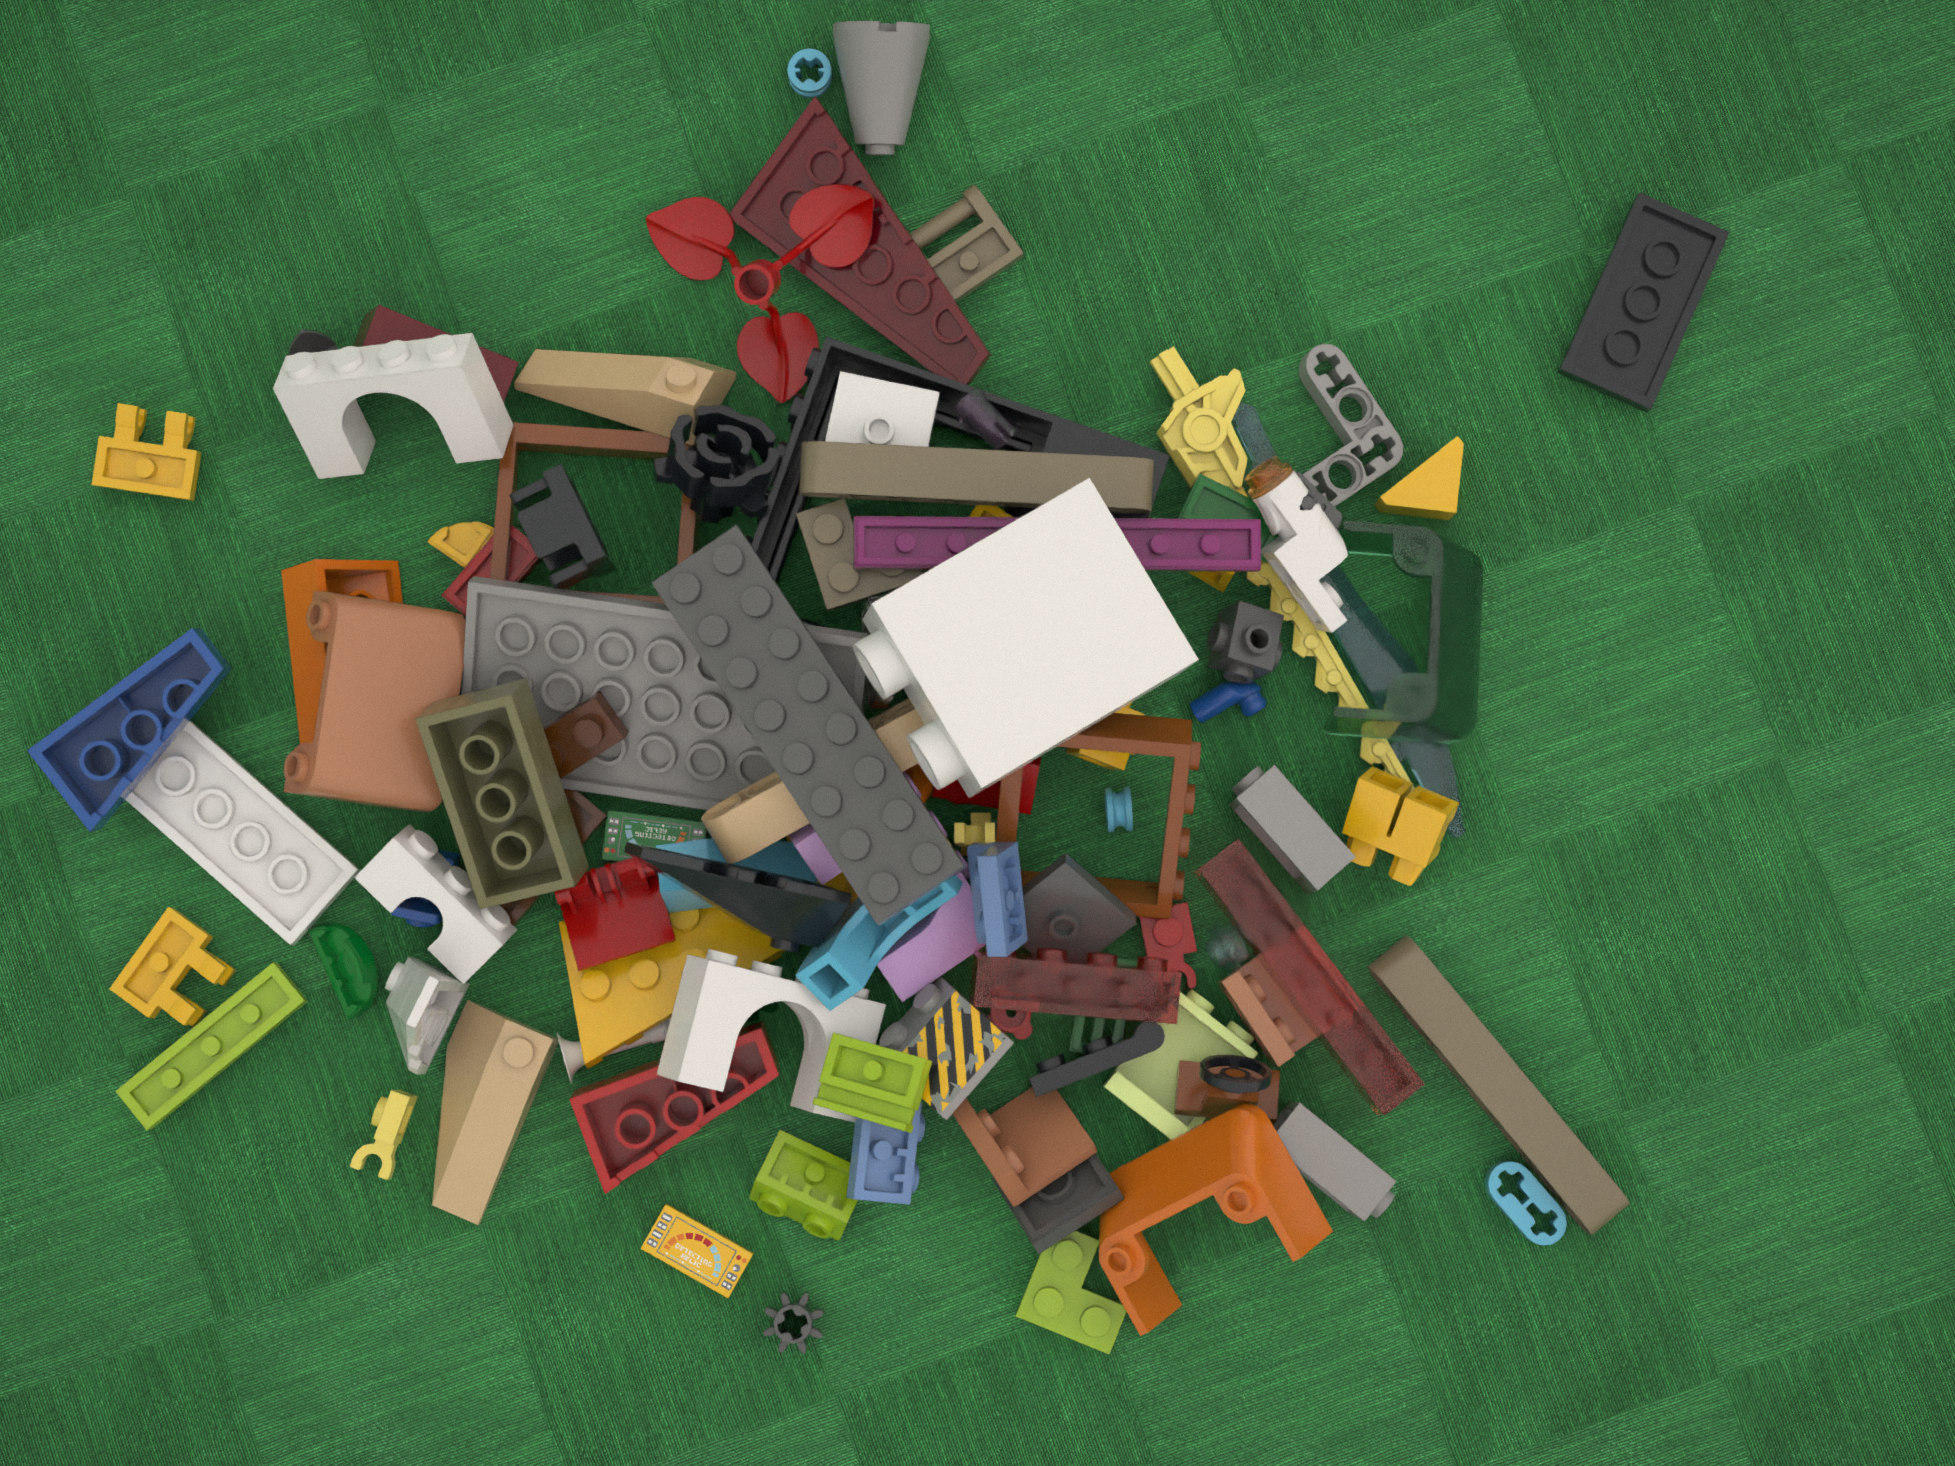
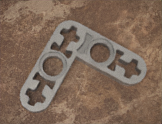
M1321 344L1315 346L1301 359L1298 366L1299 377L1344 444V447L1302 475L1315 487L1317 486L1326 499L1328 498L1335 507L1393 468L1401 460L1403 443L1345 354L1336 346ZM1328 361L1332 369L1328 372V375L1322 374L1318 376L1314 368L1319 362L1324 363ZM1344 381L1346 387L1330 397L1327 391ZM1351 397L1360 403L1362 417L1358 422H1350L1341 415L1339 403L1342 398ZM1383 442L1387 448L1383 457L1379 456L1363 466L1358 458L1371 450L1374 444L1377 445ZM1339 463L1349 469L1352 481L1347 489H1340L1331 483L1328 471L1332 464Z

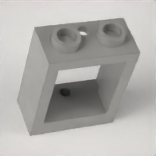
M1275 765L1265 773L1257 766L1231 789L1238 797L1229 806L1307 895L1318 891L1355 858V855Z
M1289 1101L1277 1116L1273 1126L1300 1174L1353 1217L1364 1222L1371 1215L1377 1219L1395 1197V1194L1390 1189L1396 1183V1180L1301 1103Z

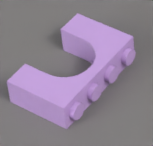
M904 771V775L906 776V778L908 779V781L910 782L918 796L921 797V793L919 792L911 778L908 776V774ZM929 811L934 820L936 821V823L938 824V826L940 827V829L942 830V832L944 833V835L947 837L948 834L939 822V820L936 818L932 811ZM810 823L788 835L821 885L842 872ZM956 850V853L966 866V868L956 874L963 882L958 894L910 928L877 964L902 1002L986 945L980 944L976 940L971 886L967 882V879L970 878L969 865L958 850Z

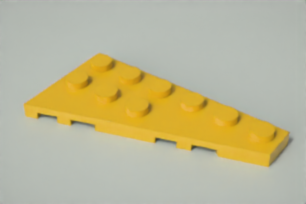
M843 872L824 884L851 893L848 907L858 898ZM716 907L673 913L668 912L676 938L674 942L578 971L565 921H560L559 927L585 1066L587 1069L603 1061L602 1057L625 1044L629 1046L644 1037L643 1033L671 1018L687 954L706 959L708 949L738 956L736 967L751 970L753 960L769 964L782 957L781 953L786 950L771 947V937L755 932Z

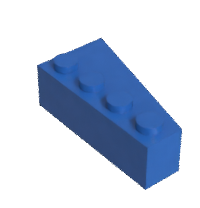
M191 628L27 751L89 832L100 830L228 675L232 667L201 628Z

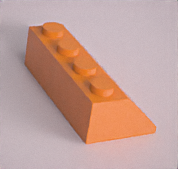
M314 559L281 570L300 744L313 743L328 643L315 640L307 626L306 615L312 603L313 592H333L403 604L398 560Z

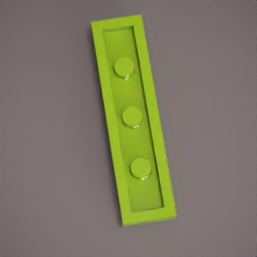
M272 962L115 1092L146 1130H152L301 1008L308 1000L277 962Z

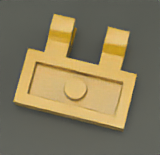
M118 403L114 438L99 436L91 485L194 501L202 452L187 448L193 436L196 418L186 413L167 411L163 445L139 442V437L142 435L145 427L147 410L140 409V407Z
M168 907L109 989L148 1018L155 1019L161 1009H163L182 1025L187 1026L189 1024L194 1027L200 1022L207 1010L176 991V988L189 970L193 968L213 984L217 985L219 983L222 986H226L236 972V969L205 949L214 936L175 908Z

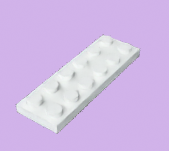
M191 720L125 799L292 946L297 944L308 929L312 927L361 871Z

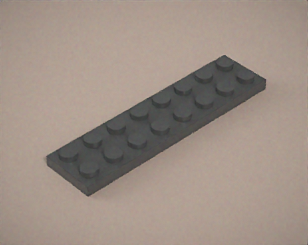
M737 525L651 582L877 925H882L966 868Z

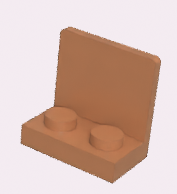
M1301 929L1293 931L1217 982L1273 1067H1279L1295 1056L1294 1053L1355 1011V1007Z
M1031 1087L990 1115L985 1108L976 1113L967 1098L953 1112V1116L1013 1207H1016L1097 1152L1095 1144L1057 1089L1036 1097L1033 1087Z

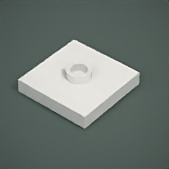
M840 371L825 441L929 447L940 392Z

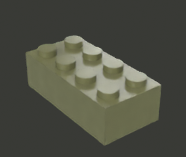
M527 678L432 702L415 720L479 908L484 909L576 886L589 868V864Z

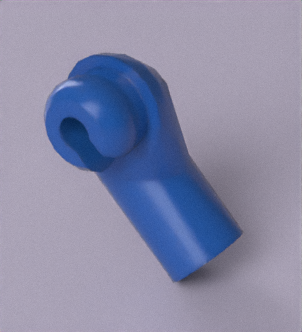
M1224 682L1191 701L1190 707L1196 718L1201 723H1205L1229 707L1239 704L1243 715L1250 717L1266 708L1267 701L1259 692L1262 688L1255 682L1249 684Z

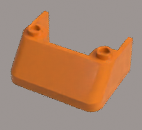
M1242 1103L1136 1157L1109 1173L1125 1199L1100 1214L1099 1261L1139 1335L1142 1336L1182 1306V1303L1141 1231L1212 1195L1215 1197L1223 1213L1237 1223L1249 1224L1267 1216L1293 1262L1302 1258L1331 1234L1333 1230L1267 1114L1256 1105Z

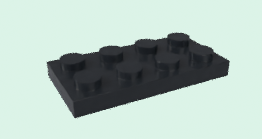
M1639 192L1631 205L1557 373L1648 413L1652 409L1729 232Z

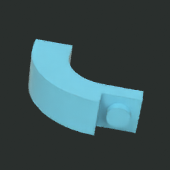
M954 875L880 926L876 924L858 897L843 912L820 947H813L795 976L829 1011L833 1010L863 989L886 952L916 923L956 896L963 882Z

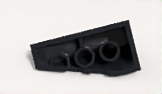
M626 842L625 853L755 932L771 937V947L799 953L801 944L820 947L848 907L852 895L824 884L821 885V883L630 842Z

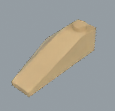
M535 349L515 380L514 387L515 390L670 438L671 430L680 415H689L693 417L689 440L686 444L693 445L696 436L693 435L692 430L697 408L702 405H721L736 380V372L686 357Z
M467 1000L447 1045L432 1206L480 1225L557 1048L558 1038Z

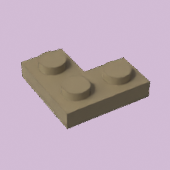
M845 499L796 513L828 612L893 592L923 574L922 570L853 569V523Z

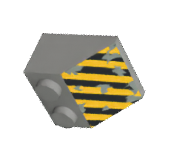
M940 976L917 993L913 1000V1006L899 1022H894L886 1028L881 1035L878 1045L932 1061L922 1099L947 1120L1014 1042L977 1006Z

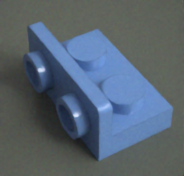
M1018 842L972 843L967 847L976 940L980 944H986L987 957H1007L1028 941Z
M920 1103L919 1110L915 1111L912 1121L914 1126L912 1133L856 1117L846 1198L910 1205L911 1194L916 1191L919 1183V1167L915 1160L917 1143L922 1140L925 1131V1118L923 1113H921L922 1103Z

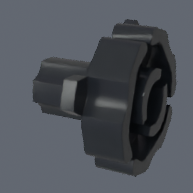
M702 405L696 410L692 430L693 435L696 436L695 442L686 450L685 443L689 440L693 417L680 415L670 433L667 457L654 460L653 470L656 482L674 483L685 496L691 498L690 509L696 512L700 520L704 522L718 524L720 520L732 517L734 507L736 506L740 512L751 519L766 512L768 502L763 494L768 491L776 476L780 458L779 451L774 448L776 441L775 433L762 420L742 415L731 407ZM708 433L716 434L715 438ZM751 447L757 451L764 464L757 467L750 453Z

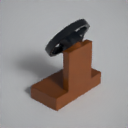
M1214 1055L1204 1058L1201 1062L1179 1060L1174 1114L1213 1118L1238 1104L1249 1103L1261 1108L1267 1114L1272 1124H1275L1278 1111L1280 1070H1271L1260 1061L1238 1055Z

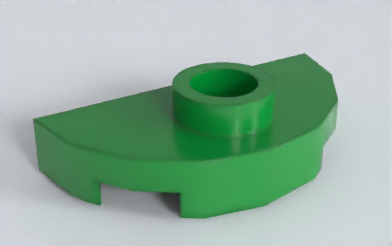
M331 922L309 928V934L347 1020L359 1017L371 1007L377 993L378 972L372 952L363 938L348 926Z

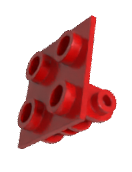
M634 857L613 864L607 863L605 866L597 869L595 867L591 868L590 871L584 873L576 886L554 891L557 902L561 906L578 971L676 941L666 905L660 894L656 871Z

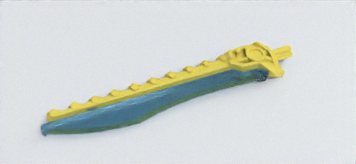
M1174 346L1169 350L1163 351L1149 362L1174 400L1169 416L1161 425L1156 435L1190 489L1200 473L1247 496L1242 483L1248 458L1231 421L1237 424L1236 430L1252 459L1248 485L1253 494L1272 478L1284 471L1260 423L1255 407L1241 402L1246 390L1239 370L1234 368L1228 376H1219L1199 387ZM1261 562L1260 571L1247 572L1246 579L1257 587L1260 585H1268L1270 587L1269 610L1284 615L1283 621H1291L1293 623L1292 651L1302 658L1314 656L1316 660L1314 686L1325 694L1328 692H1336L1338 694L1337 722L1348 730L1351 727L1361 730L1360 758L1370 765L1382 763L1385 772L1411 782L1400 763L1406 759L1421 787L1459 802L1454 818L1448 824L1446 831L1453 838L1462 836L1465 828L1463 827L1461 803L1453 761L1441 721L1429 691L1414 660L1370 610L1340 567L1336 566L1319 580L1321 584L1324 581L1329 583L1338 593L1343 602L1339 609L1348 620L1336 629L1333 634L1394 738L1395 743L1391 745L1326 632L1316 629L1268 562Z

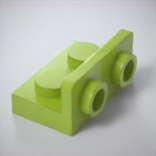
M779 1130L754 1181L749 1196L765 1213L775 1217L786 1216L801 1223L807 1232L816 1237L824 1239L831 1237L835 1240L841 1239L858 1202L856 1199L846 1198L850 1162L782 1130Z

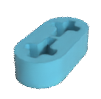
M1509 1160L1499 1161L1491 1166L1486 1173L1484 1181L1485 1190L1491 1200L1527 1240L1535 1244L1544 1246L1552 1245L1559 1241L1566 1230V1215L1532 1173L1522 1164ZM1501 1172L1513 1175L1516 1172L1521 1178L1517 1180L1516 1186L1525 1196L1523 1200L1519 1202L1513 1194L1508 1192L1499 1194L1497 1189L1501 1186L1502 1182L1498 1176ZM1530 1204L1541 1213L1545 1214L1551 1211L1554 1215L1549 1221L1550 1226L1553 1228L1549 1234L1540 1230L1535 1233L1532 1232L1531 1227L1535 1224V1220L1526 1210Z

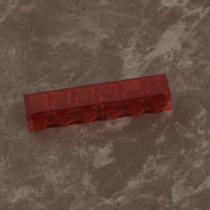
M1237 839L1193 872L1376 1115H1386L1425 1085L1240 839Z

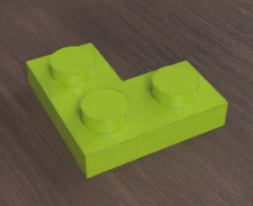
M1076 1230L1039 1254L1015 1316L1110 1355L1126 1315V1310L1122 1303L1082 1287L1098 1248L1099 1239Z

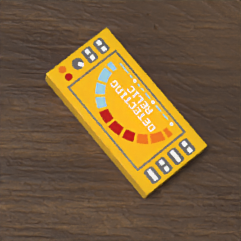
M668 1203L665 1204L640 1248L726 1298L730 1297L754 1252Z

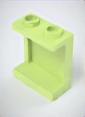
M1192 989L1186 996L1180 991H1175L1154 1018L1153 1022L1158 1023L1164 1030L1165 1038L1161 1047L1153 1052L1118 1065L1102 1085L1170 1140L1200 1125L1206 1119V1117L1174 1114L1179 1060L1201 1062L1204 1058L1214 1055H1238L1254 1059L1258 1054L1257 1051L1250 1047V1044L1255 1039L1252 1035L1232 1020L1226 1027L1210 1015L1215 1007Z

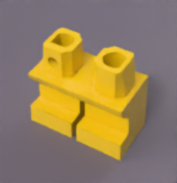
M1372 766L1358 778L1342 830L1343 834L1349 836L1347 847L1355 855L1351 862L1370 867L1376 859L1378 850L1381 849L1395 855L1388 875L1398 882L1411 886L1419 878L1424 868L1438 856L1440 843L1448 824L1454 818L1459 802L1421 786H1417L1411 792L1414 783Z

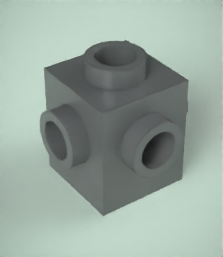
M1240 600L1220 610L1217 621L1212 625L1207 637V649L1211 650L1207 667L1224 672L1223 677L1225 679L1241 684L1252 683L1253 680L1273 672L1281 659L1283 645L1279 642L1284 615Z

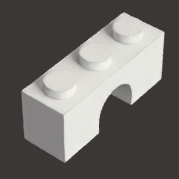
M410 824L394 836L354 877L390 913L411 897H422L433 902L441 912L443 929L440 936L427 949L462 984L517 931L510 923L509 915L500 905L480 909L468 873L460 867L452 866L438 852V847L434 840L426 833L415 830Z

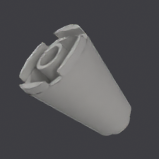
M880 21L836 22L833 24L832 36L855 144L865 145V155H894L895 146L905 145L930 41V25L897 21L896 24L880 23Z

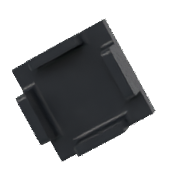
M561 464L543 472L544 478L509 495L513 505L520 511L518 519L536 556L544 559L550 571L555 572L582 559L580 562L549 576L555 589H567L596 575L597 578H600L616 570L573 480Z

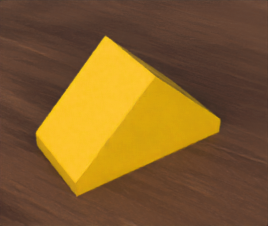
M1458 436L1380 496L1374 504L1376 508L1382 513L1450 520L1457 513L1464 447L1461 439Z

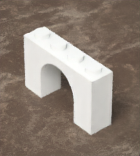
M473 333L458 335L442 334L433 338L410 341L394 340L386 344L362 347L346 346L337 350L313 353L299 352L285 357L273 387L318 479L365 473L376 440L356 398L362 395L379 392L392 393L411 399L424 407L436 420L456 463L503 458L513 428L511 418Z
M708 949L706 959L687 954L656 1075L723 1092L736 1040L742 1026L759 1008L773 1002L783 1001L797 1015L804 1034V1051L790 1106L816 1114L855 1122L856 1117L813 1105V1099L817 1097L821 1082H819L832 1034L837 1033L876 1044L886 1004L868 1000L870 990L863 988L829 1011L797 977L795 981L780 978L782 967L754 960L751 970L736 967L738 956Z

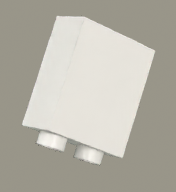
M1090 478L872 603L862 619L871 634L853 644L857 660L877 693L883 699H886L904 689L924 722V726L907 735V740L927 778L938 790L958 779L968 798L973 797L1174 678L1199 660Z

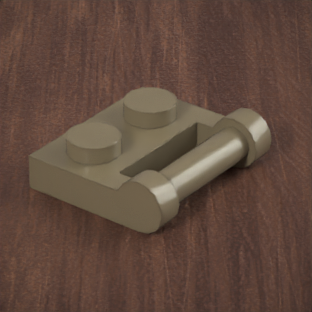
M975 185L961 193L962 199L910 233L919 248L923 249L973 214L981 222L927 259L956 303L1022 259L1024 255L1021 248Z

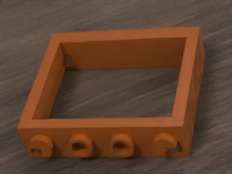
M512 422L513 428L499 464L490 579L507 581L509 577L512 537L510 536L515 508L509 495L516 491L519 451L655 460L667 457L670 438L646 431ZM685 443L686 450L692 446ZM682 493L677 565L698 551L700 517L690 509L691 498L685 496L684 493ZM580 591L665 604L660 596Z
M1113 713L1057 747L1173 757L1158 883L1094 877L1131 909L1136 916L1170 919L1173 900H1182L1185 871L1177 870L1178 857H1188L1190 828L1182 827L1183 814L1193 815L1195 784H1187L1189 770L1198 771L1201 742L1192 741V720ZM1023 767L1001 779L995 842H1016ZM1021 870L1022 887L1041 872Z

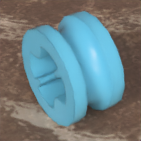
M809 48L800 50L792 56L787 69L792 89L800 96L806 98L819 97L824 94L832 81L830 61L826 55L819 50ZM804 64L809 68L817 64L821 67L818 69L819 78L821 79L816 83L812 79L801 82L798 80L802 78L799 68Z
M1130 786L1123 787V790L1119 793L1113 792L1111 788H1105L1107 833L1114 832V829L1118 826L1124 827L1126 831H1133Z

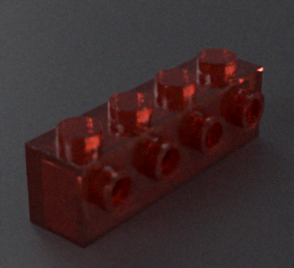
M987 947L986 951L974 950L969 997L973 1007L1177 1024L1182 973L1174 968H1168V959L1138 956L1137 965L1117 963V954L1104 952H1087V960L1067 959L1068 950L1037 947L1036 956L1016 954V949L1007 957H987Z

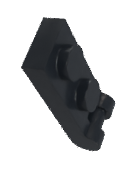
M1144 1021L1135 1027L1132 1037L1113 1044L1111 1036L1108 1035L1083 1045L1082 1048L1085 1055L1066 1062L1062 1053L1035 1064L1038 1074L1030 1076L1029 1079L1036 1097L1157 1050L1164 1043V1030L1156 1022Z

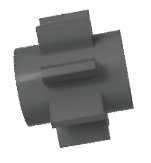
M783 1291L781 1293L783 1306L780 1310L772 1306L765 1308L764 1312L774 1318V1325L764 1330L763 1334L764 1336L776 1334L781 1339L778 1352L782 1353L787 1348L788 1343H797L798 1349L803 1354L807 1351L805 1339L808 1335L822 1338L824 1332L813 1325L814 1319L821 1317L825 1311L824 1308H817L812 1311L806 1305L809 1300L808 1292L802 1295L800 1301H791L789 1294ZM793 1309L796 1316H806L807 1321L801 1327V1334L795 1335L792 1328H782L781 1323L787 1317L786 1310Z

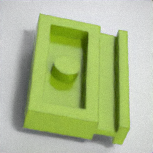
M833 1033L819 1082H821L817 1097H814L812 1104L912 1133L914 1127L912 1121L915 1111L919 1110L932 1061Z

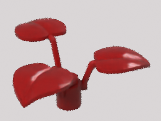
M829 184L808 191L797 200L789 215L791 229L803 241L774 263L765 259H757L744 267L740 264L735 252L726 248L734 238V222L727 209L713 199L697 196L685 198L647 215L646 225L659 253L672 268L685 277L694 280H710L720 273L724 257L728 259L732 267L731 272L735 276L734 288L738 297L745 303L759 305L761 310H766L770 314V317H754L743 326L737 339L739 360L752 379L764 387L779 403H784L793 397L807 382L808 377L804 376L806 365L814 347L819 349V338L813 323L806 315L800 312H790L780 317L777 307L770 302L769 298L777 293L781 285V274L779 271L808 248H810L814 259L827 267H844L858 260L867 249L872 236L874 198L870 192L849 184Z

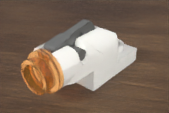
M1278 456L1271 457L1253 469L1244 479L1250 487L1248 494L1258 506L1272 536L1279 535L1264 547L1261 553L1316 629L1332 633L1348 620L1339 609L1343 602L1338 593L1329 583L1324 581L1321 584L1319 580L1348 556L1345 542L1338 532L1342 521V514L1300 472H1295L1289 463L1283 464Z

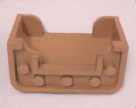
M314 591L312 603L306 615L307 626L315 640L328 643L313 743L299 744L289 753L285 760L284 776L286 780L284 792L382 808L423 812L434 811L440 805L442 796L415 719L432 702L459 696L464 667L465 618L461 614L440 609L340 593Z

